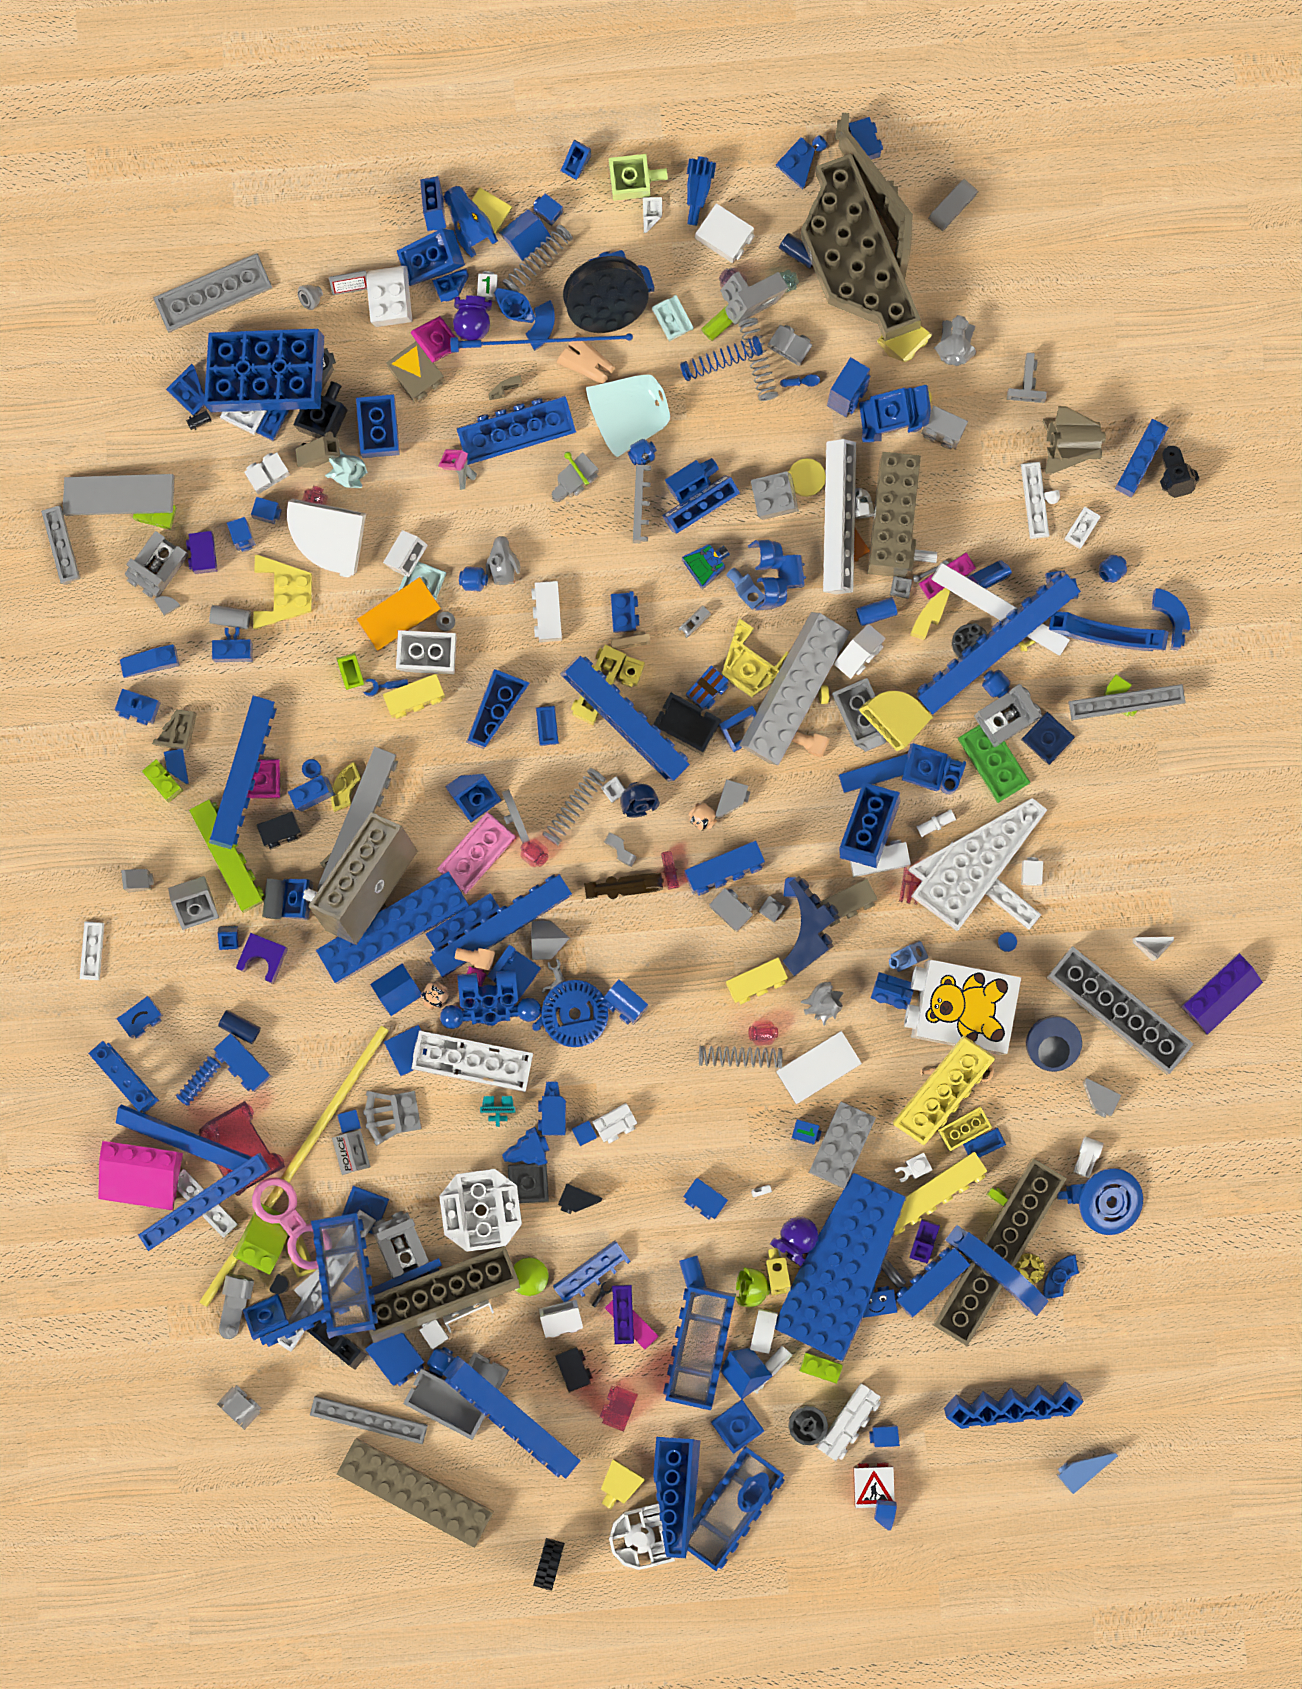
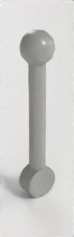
M945 560L942 563L947 565L949 562ZM939 566L920 575H914L913 581L919 582L921 578L935 572Z

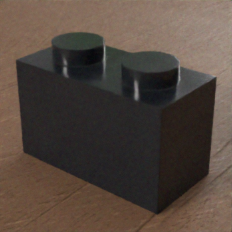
M293 812L257 824L265 848L269 847L270 850L280 847V843L284 841L288 843L294 842L299 839L298 836L302 835Z
M575 1347L555 1355L569 1392L591 1384L590 1379H593L589 1368L585 1369L583 1361L586 1358L582 1349L578 1350Z

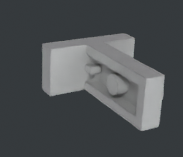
M1027 353L1025 356L1023 389L1009 388L1006 400L1035 403L1045 402L1047 392L1032 390L1035 389L1036 378H1033V370H1037V359H1034L1035 353Z

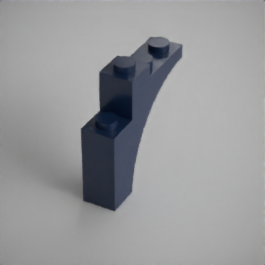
M800 876L789 882L800 907V932L794 948L783 960L793 976L799 974L834 947L831 937L826 933L824 934L823 930L840 918L839 912L834 905H830L829 902L823 906L820 904V898L810 891L808 882Z

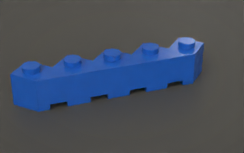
M1065 1381L1054 1395L1050 1394L1040 1385H1037L1026 1399L1012 1388L999 1401H996L983 1391L971 1405L956 1394L944 1407V1411L948 1420L959 1428L966 1429L969 1426L980 1425L983 1427L997 1425L996 1423L1002 1422L1017 1423L1028 1419H1051L1053 1416L1062 1415L1063 1417L1072 1416L1084 1401L1081 1393Z

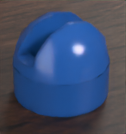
M821 135L815 137L812 142L813 147L817 145L815 150L818 152L825 150L829 146Z

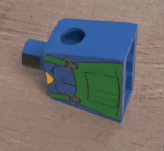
M709 544L684 555L682 562L703 590L725 569V565L721 560L730 554L724 545L714 551Z

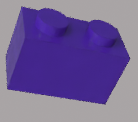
M212 531L190 533L189 539L186 540L187 551H191V558H188L189 569H193L195 574L218 572Z

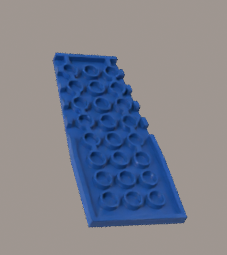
M856 1173L852 1174L819 1233L815 1247L808 1253L794 1279L791 1290L777 1317L775 1330L840 1361H844L868 1308L875 1288V1282L880 1274L884 1257L888 1252V1246L891 1237L894 1235V1229L900 1218L904 1201H906L905 1196Z

